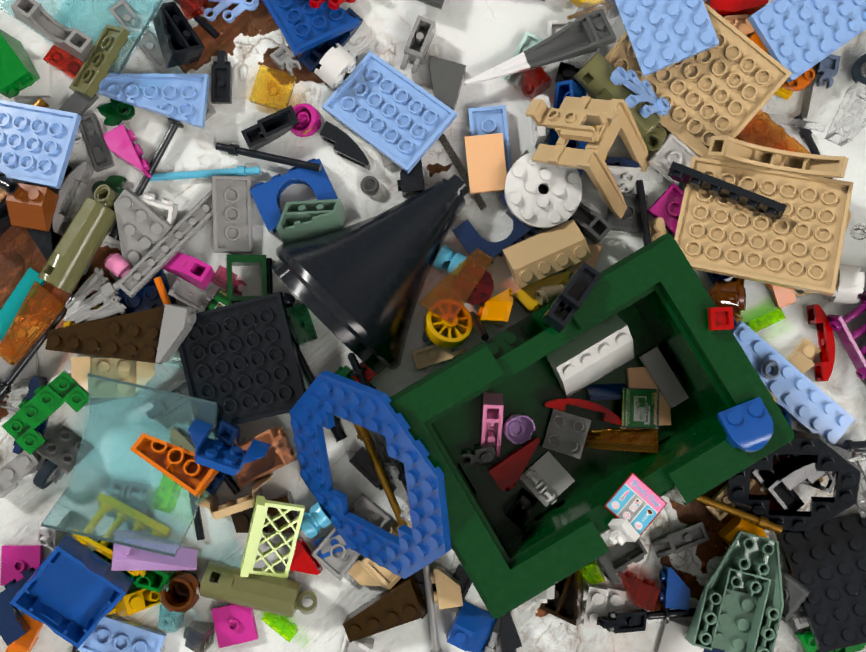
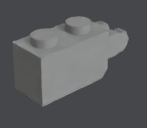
M418 15L406 43L400 69L405 70L409 60L413 61L414 65L411 68V73L416 75L420 64H423L435 35V21Z

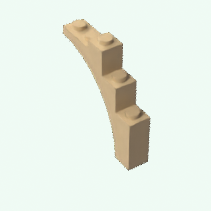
M712 136L708 150V156L721 161L831 178H844L849 159L845 156L807 154L769 148L741 141L730 136Z

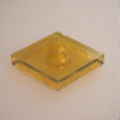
M260 65L249 101L278 111L288 107L297 76H290L286 72Z

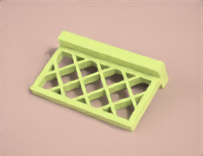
M257 495L240 565V577H248L249 574L288 578L305 511L304 505L265 500V496ZM268 507L277 508L280 513L270 517L267 513ZM291 510L299 511L298 516L293 520H290L286 515ZM283 516L288 523L278 528L274 521ZM271 523L275 531L266 535L263 528ZM291 526L294 534L286 538L282 531ZM279 534L283 541L274 546L270 539ZM267 542L271 548L262 553L258 547L262 543ZM286 544L290 550L281 555L278 549ZM275 552L279 558L270 563L266 556ZM261 559L266 563V566L263 568H254V564ZM282 561L285 565V570H275L273 566Z

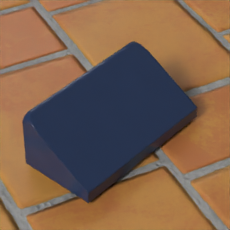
M624 383L586 386V399L591 401L623 399V388L627 387Z

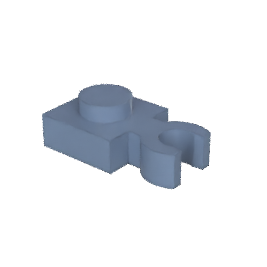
M830 54L817 63L816 73L821 74L816 81L817 87L822 85L823 80L827 83V89L833 85L834 80L832 77L838 74L841 56Z

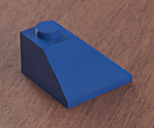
M464 600L463 606L458 609L446 635L447 642L464 651L483 652L498 618H493L490 612Z

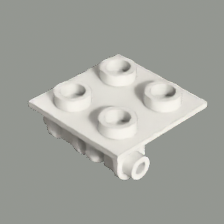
M607 165L622 193H632L641 168Z
M549 451L520 477L523 483L545 507L549 504H554L557 501V497L575 481Z

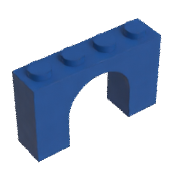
M320 159L308 160V162L322 164ZM323 165L321 172L293 167L288 170V173L275 175L270 181L257 183L253 186V189H250L268 232L271 234L277 232L276 228L282 215L280 197L283 191L290 185L304 184L309 186L317 200L338 199Z

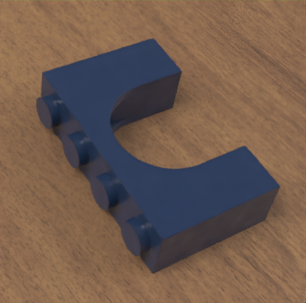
M504 192L499 195L498 200L513 220V230L506 239L499 242H489L483 239L468 219L452 230L455 237L479 268H488L494 263L493 259L498 255L500 258L504 256L503 249L525 240L523 238L528 233L532 235L540 229L522 223L512 214L507 206Z
M34 567L22 574L24 578L18 582L16 579H13L4 585L5 590L0 593V636L7 646L31 630L19 609L10 604V602L36 571Z

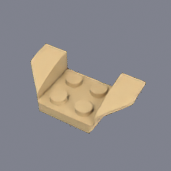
M71 357V377L93 397L135 396L155 375V363L117 358Z
M273 473L256 479L252 485V493L237 499V502L233 499L220 505L217 494H211L199 498L195 504L208 508L215 520L255 506L257 495H263L261 487L271 479Z
M405 518L408 527L412 528V524ZM397 520L390 526L391 531L389 533L399 537L398 528L400 526ZM359 558L348 571L360 585L382 586L389 590L401 579L400 576L393 574L368 558L363 560Z

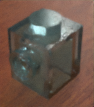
M161 604L158 629H163L167 633L178 631L183 626L184 613L170 612Z

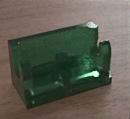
M303 303L287 308L289 321L298 346L300 347L317 340L318 337L308 308Z

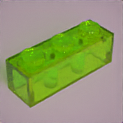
M781 307L745 324L756 333L786 317Z
M266 612L261 618L263 622L288 642L292 640L299 630L297 625L289 622L285 616Z

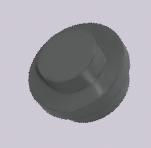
M367 176L361 181V190L366 195H374L378 192L379 182L375 177Z

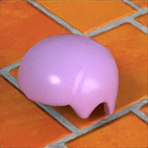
M514 414L506 420L503 432L506 439L512 443L522 444L531 439L532 433L535 431V425L533 420L527 415Z

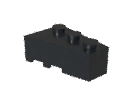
M175 1L158 4L152 20L166 68L198 62L205 46Z

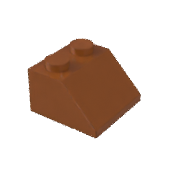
M17 183V191L13 194L8 193L6 197L11 225L49 232L59 195L46 187Z

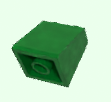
M0 29V94L11 99L17 96L23 89L32 86L40 77L22 43Z

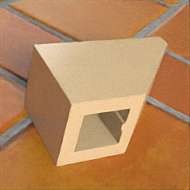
M434 565V571H431L430 575L432 584L436 583L437 591H433L435 604H439V610L463 606L460 581L439 565Z

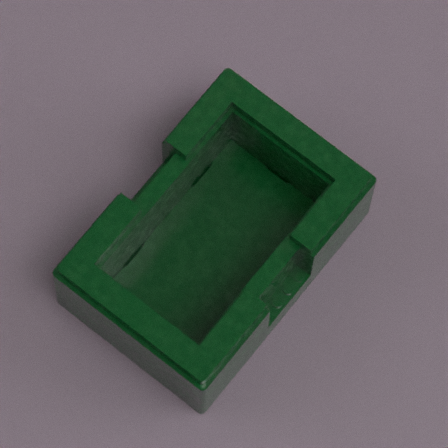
M671 234L662 235L600 272L602 274L560 333L541 320L554 301L501 333L480 343L389 397L392 400L389 403L396 414L399 412L402 414L411 427L408 431L415 441L419 439L430 455L427 458L435 468L439 466L444 473L451 548L493 618L504 616L609 552L600 533L609 529L608 524L613 518H617L604 505L631 473H634L658 496L664 495L685 506L794 439L792 428L732 331H709L707 308H714L716 305ZM615 314L629 328L633 338L634 358L592 384L624 383L628 388L626 368L645 367L639 357L654 347H658L689 397L675 407L670 408L672 425L654 426V428L622 427L621 425L601 421V412L566 404L563 412L592 420L581 459L542 447L553 412L552 408L542 406L543 402L567 398L546 355ZM586 387L568 397L591 401L586 399ZM483 393H502L503 395L502 436L498 461L526 443L514 444L506 439L503 432L504 424L511 415L523 414L531 418L535 425V431H533L531 439L535 436L540 439L523 473L549 451L575 480L557 497V501L554 504H549L545 507L520 478L515 482L517 485L509 491H501L487 470L494 464L478 466V462H474L471 466H464V459H469V457L462 458V451L465 449L475 451L474 446L480 445ZM760 397L773 420L774 428L770 440L762 449L755 452H745V450L732 447L726 440L727 435L717 418V414ZM623 399L591 401L609 409L622 420ZM524 488L538 501L524 526L520 528L505 516L503 510L520 489Z

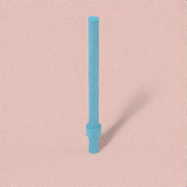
M237 166V168L153 173L150 181L209 178L211 176L261 174V167Z

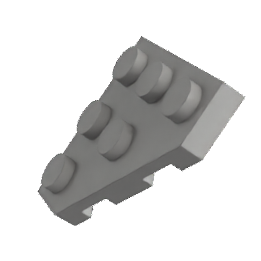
M125 188L114 202L122 257L132 266H135L174 226L129 188Z

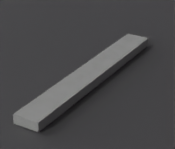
M120 0L109 9L121 26L130 32V37L161 74H185L179 66L166 68L159 41L125 0ZM208 102L206 121L217 113Z
M212 190L116 283L127 295L133 298L212 219Z

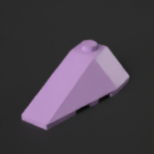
M115 531L111 571L197 569L196 549L137 531Z

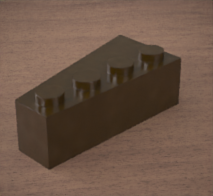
M412 574L406 579L398 581L390 590L387 589L381 592L374 599L347 615L343 626L349 642L424 617L426 607L414 575Z

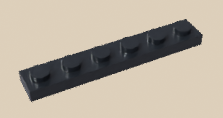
M673 161L670 166L668 176L674 181H682L689 184L692 188L703 189L712 196H720L727 199L730 203L741 204L750 211H759L768 218L780 220L787 207L785 204Z

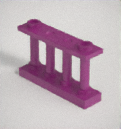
M864 291L863 294L858 295L861 305L843 317L829 314L827 318L830 321V327L836 332L857 370V376L861 380L866 381V360L863 357L866 355V345L859 349L855 342L857 338L866 333V323L850 333L846 325L866 311V291Z

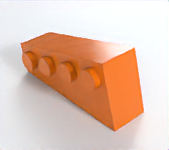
M144 433L141 434L130 448L132 452L198 498L219 472L195 463L194 452Z

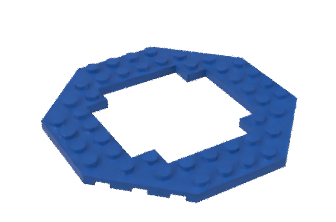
M326 370L317 376L290 410V423L294 433V443L300 465V476L351 550L358 552L393 574L406 579L452 549L444 473L439 466L435 468L427 458L430 455L419 439L415 441L408 429L411 427L400 412L396 414L389 403L392 400L387 393ZM334 415L385 436L388 456L404 463L412 528L403 524L398 528L399 537L350 512L347 495L333 488L323 427L331 429L335 426Z

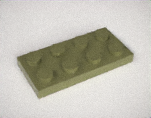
M106 24L69 89L90 98L97 94L101 81L107 77L111 64L117 60L118 53L121 47L127 43L130 32L124 27Z

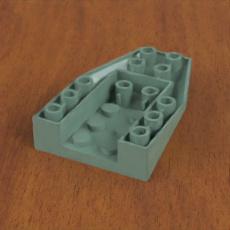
M740 530L737 532L705 584L685 635V639L689 643L709 650L717 648L728 652H774L784 608L779 541Z

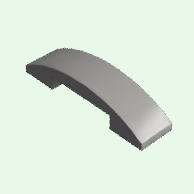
M86 162L80 164L62 184L58 192L59 198L52 219L53 232L63 235L71 223L72 219L66 217L80 183L88 185L94 167Z

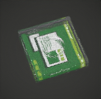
M622 387L621 428L659 429L660 389Z

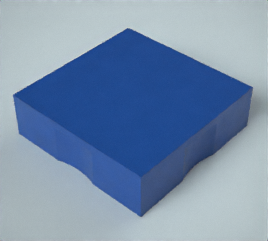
M66 534L22 586L10 604L34 620L42 622L55 634L79 648L96 629L99 621L110 613L125 596L133 579L122 571H111L112 565Z

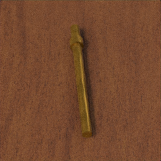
M704 495L695 499V501L752 522L759 528H767L781 533L783 530V526L769 521L764 516L753 515Z

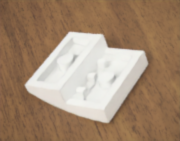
M669 619L668 624L664 623L657 652H703L704 648L694 646L685 639L689 628L685 623Z

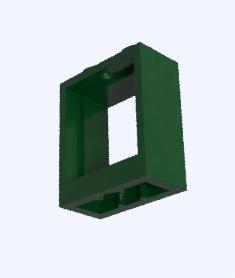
M226 255L227 304H234L267 295L266 255ZM232 266H260L261 296H233Z

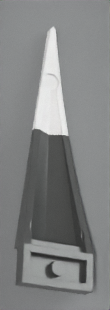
M603 9L595 10L582 15L555 34L517 56L465 81L464 86L596 52L598 48L616 43L615 33Z

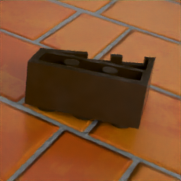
M291 492L268 499L270 501L294 504ZM254 507L231 515L236 533H248ZM268 507L267 510L270 517L280 513L277 508ZM291 510L286 515L290 520H293L298 516V513ZM283 516L274 521L278 528L288 523ZM270 523L263 528V531L265 533H272L275 529ZM290 526L283 530L282 533H294V530Z
M583 568L556 583L554 599H547V603H541L539 609L575 626L582 624Z

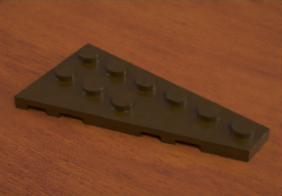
M165 306L48 330L45 350L155 363Z

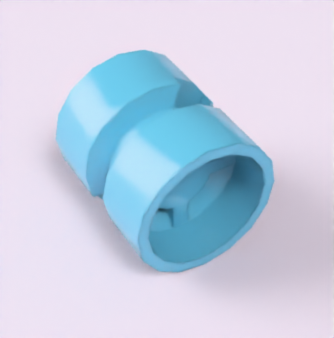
M443 245L434 261L433 267L440 271L446 270L447 275L457 279L468 257L459 252L455 254L453 249Z
M317 502L310 508L309 513L304 512L300 528L312 539L321 532V527L326 528L332 521L328 518L320 503Z

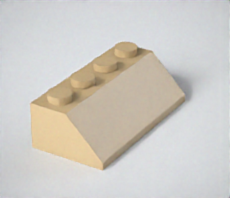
M574 219L502 250L514 281L520 288L592 257L587 241Z

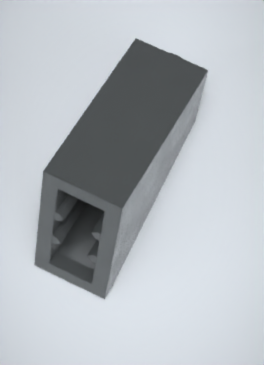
M429 55V71L433 96L455 111L466 65Z

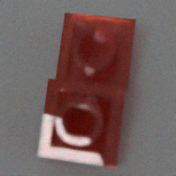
M54 44L43 58L47 64L60 70L72 79L76 77L83 65L82 61Z

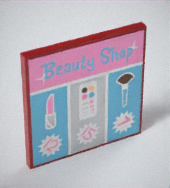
M631 473L604 507L617 519H627L641 536L667 503L634 473Z

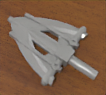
M95 267L94 273L82 284L72 301L65 306L68 310L63 321L81 324L83 322L108 318L118 313L124 315L127 307L121 304V298L116 296L119 294L117 290L120 289L116 285L117 282L114 284L108 282L110 280L103 276V269ZM93 291H97V292H96L95 294H93L91 297H89L88 299H86L87 296H88L89 294H91ZM103 302V305L101 307H99L96 310H91L92 308L96 307L97 305Z

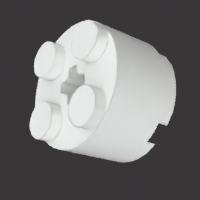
M339 43L336 44V49L331 47L319 62L322 66L319 70L316 68L314 71L332 89H337L343 83L346 75H350L357 67L356 58Z
M839 265L835 294L833 296L824 295V300L832 303L858 304L860 299H857L858 293L863 294L865 283L864 272H860L862 267Z

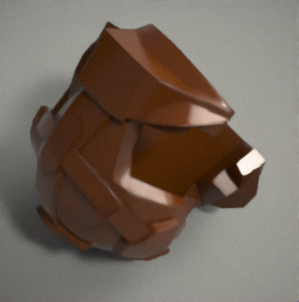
M733 277L729 282L719 279L708 292L716 307H733V313L741 315V311L746 309L744 279Z
M183 570L171 577L168 592L166 589L159 592L160 602L168 611L185 613L199 599L200 581L196 574Z

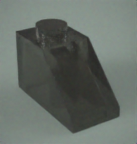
M193 620L184 630L185 646L194 652H206L214 643L215 626L211 622Z

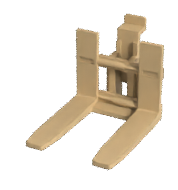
M565 96L561 106L557 109L548 108L543 99H533L525 115L532 117L538 126L555 129L559 139L556 142V146L539 144L531 159L532 162L585 170L610 211L617 219H622L627 205L605 162V157L619 133L632 159L639 163L641 172H646L650 159L646 144L625 100L592 99L590 96H582L581 98ZM569 140L588 142L585 149L566 147Z

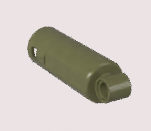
M600 52L595 54L573 77L593 99L625 100L630 94L637 95L623 84L615 85L612 83L610 76L615 68ZM646 102L638 103L634 108L628 107L649 151L658 150L667 137L666 130L661 126H657L660 122V117L656 113H652L648 118H644L640 114L639 109L647 104Z
M103 184L95 189L94 199L85 198L40 272L39 278L72 294L116 221L114 202L120 195L118 192Z
M215 561L208 563L200 586V596L289 618L294 617L296 610L309 615L317 608L316 595L311 591L301 592V582L249 574L248 577H240L239 567ZM310 598L313 601L312 605L304 607L302 605L304 599Z

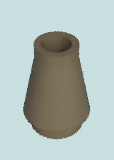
M564 285L539 287V290L535 291L538 303L540 305H548L554 301L563 290Z

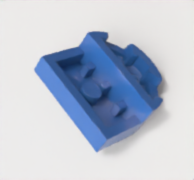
M760 397L717 414V418L727 435L726 440L734 448L737 447L745 450V452H755L762 449L772 436L773 420Z

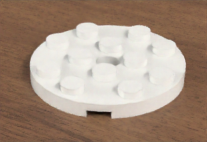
M532 151L520 157L510 168L505 181V200L512 214L522 223L531 227L552 228L568 220L577 210L582 198L581 177L576 168L532 162L531 159L535 151ZM541 184L548 186V193L541 194L538 191V186Z

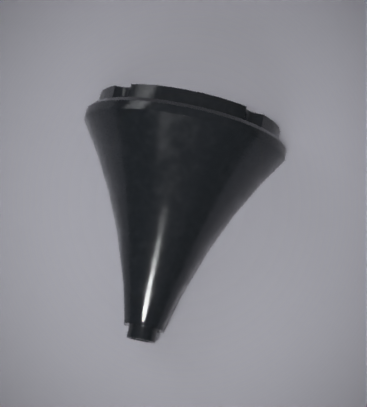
M455 174L449 180L443 178L416 196L374 217L341 230L281 244L276 249V255L279 259L271 268L301 302L371 370L379 375L386 367L396 369L401 365L408 330L427 275L449 230L465 206L464 196L470 189Z

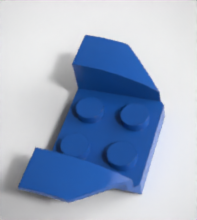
M195 419L188 428L196 448L195 463L235 476L244 464L265 457L271 446L265 442L253 439L248 450L245 451L238 446H230L220 440L210 439L209 435L213 424L199 419Z

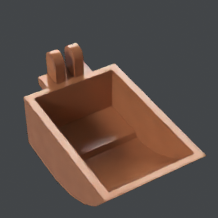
M281 425L238 444V447L245 451L248 450L253 439L271 445L265 457L244 464L242 469L235 475L240 487L297 460L295 451L287 439V433Z

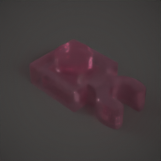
M219 265L210 282L226 290V268ZM232 272L233 291L238 295H242V292L238 291V285L247 286V283L243 280H235L238 275Z

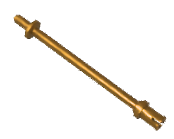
M354 424L358 434L356 435L357 439L363 441L399 526L401 527L403 524L408 526L371 442L369 430Z

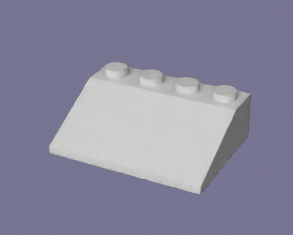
M616 314L546 355L567 398L634 358L633 338L629 328Z

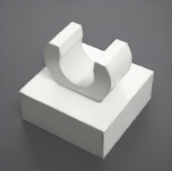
M613 518L608 524L613 531L608 536V539L613 545L617 542L620 545H623L625 542H636L640 537L639 533L627 519Z

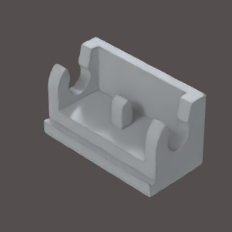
M179 276L168 292L170 296L192 308H196L199 312L205 311L206 306L212 299V295Z

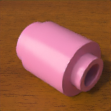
M112 253L105 259V267L118 279L123 278L133 267L119 253Z

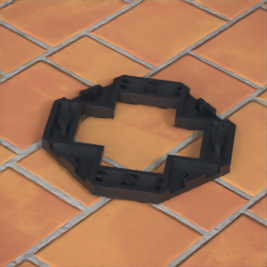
M794 433V439L728 479L727 495L728 500L741 510L756 516H764L769 521L783 526V530L811 531L856 504L861 471L858 465L850 462L841 451L828 444L819 433ZM774 454L816 455V471L836 472L833 497L811 496L810 511L769 510V495L749 494L751 469L772 470Z

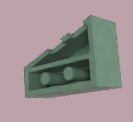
M341 199L289 201L285 204L276 230L283 244L309 239L343 229L347 214Z

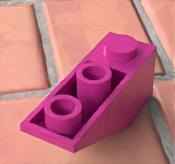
M122 124L103 134L109 150L118 159L146 177L151 178L149 172L151 167L147 160L143 159L142 155L144 152L140 145L136 144L135 140H137V137L132 129L128 130Z
M179 252L163 267L168 272L179 276L204 291L215 276L212 266L195 257Z

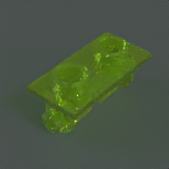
M595 560L580 569L586 582L590 584L605 582L601 569Z

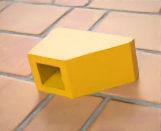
M143 588L127 591L125 596L115 606L117 616H129L161 603L159 592Z

